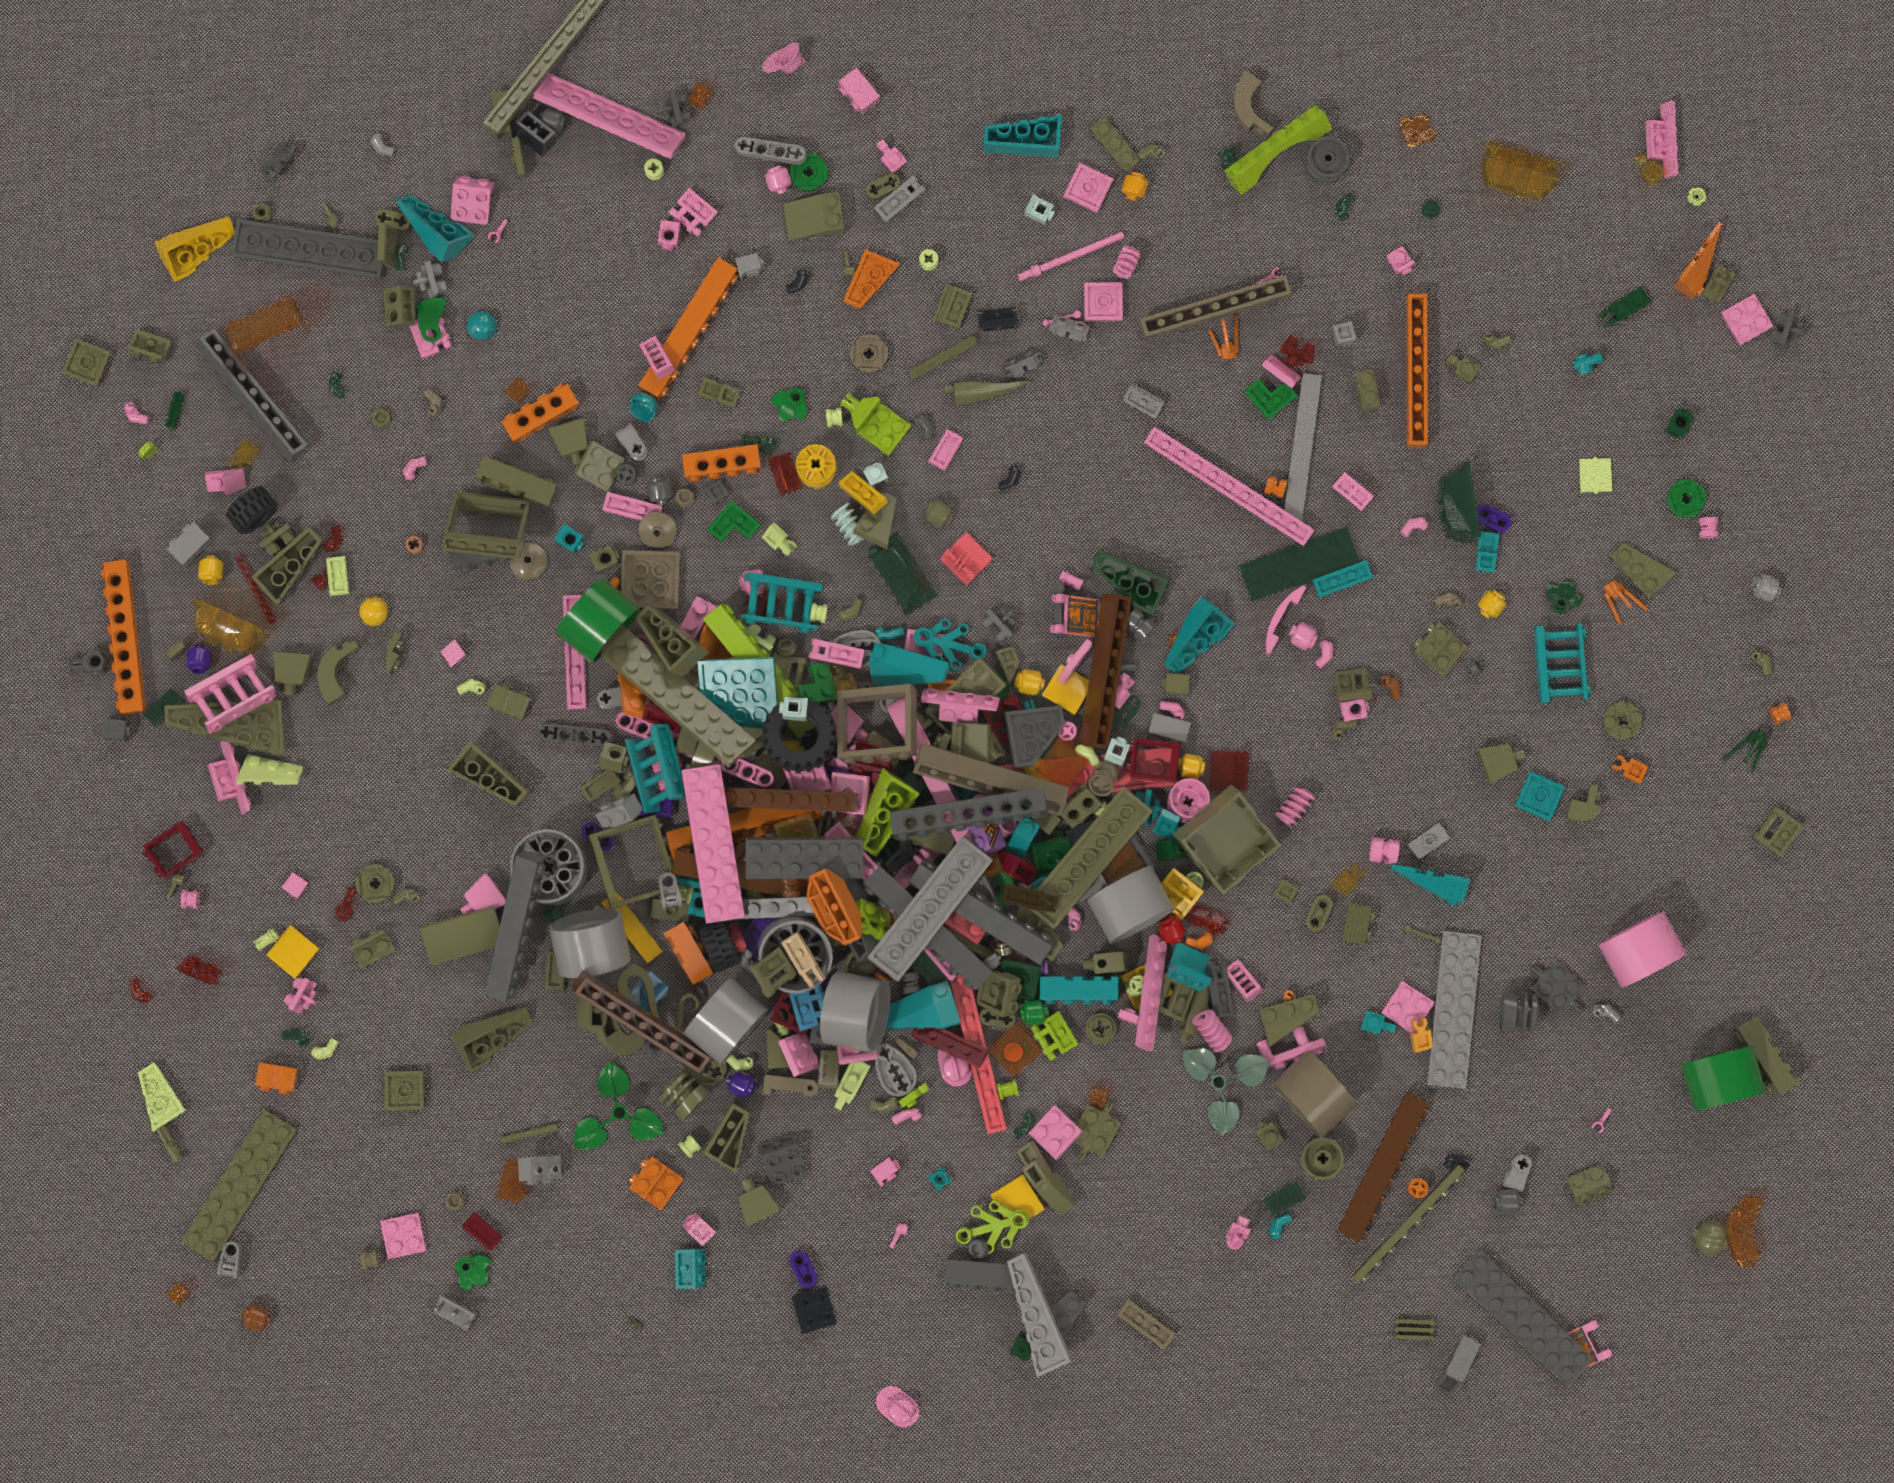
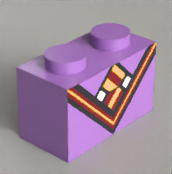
M993 810L984 811L983 815L990 816ZM991 823L986 824V827L983 828L968 827L974 845L983 853H995L1006 846L999 825Z

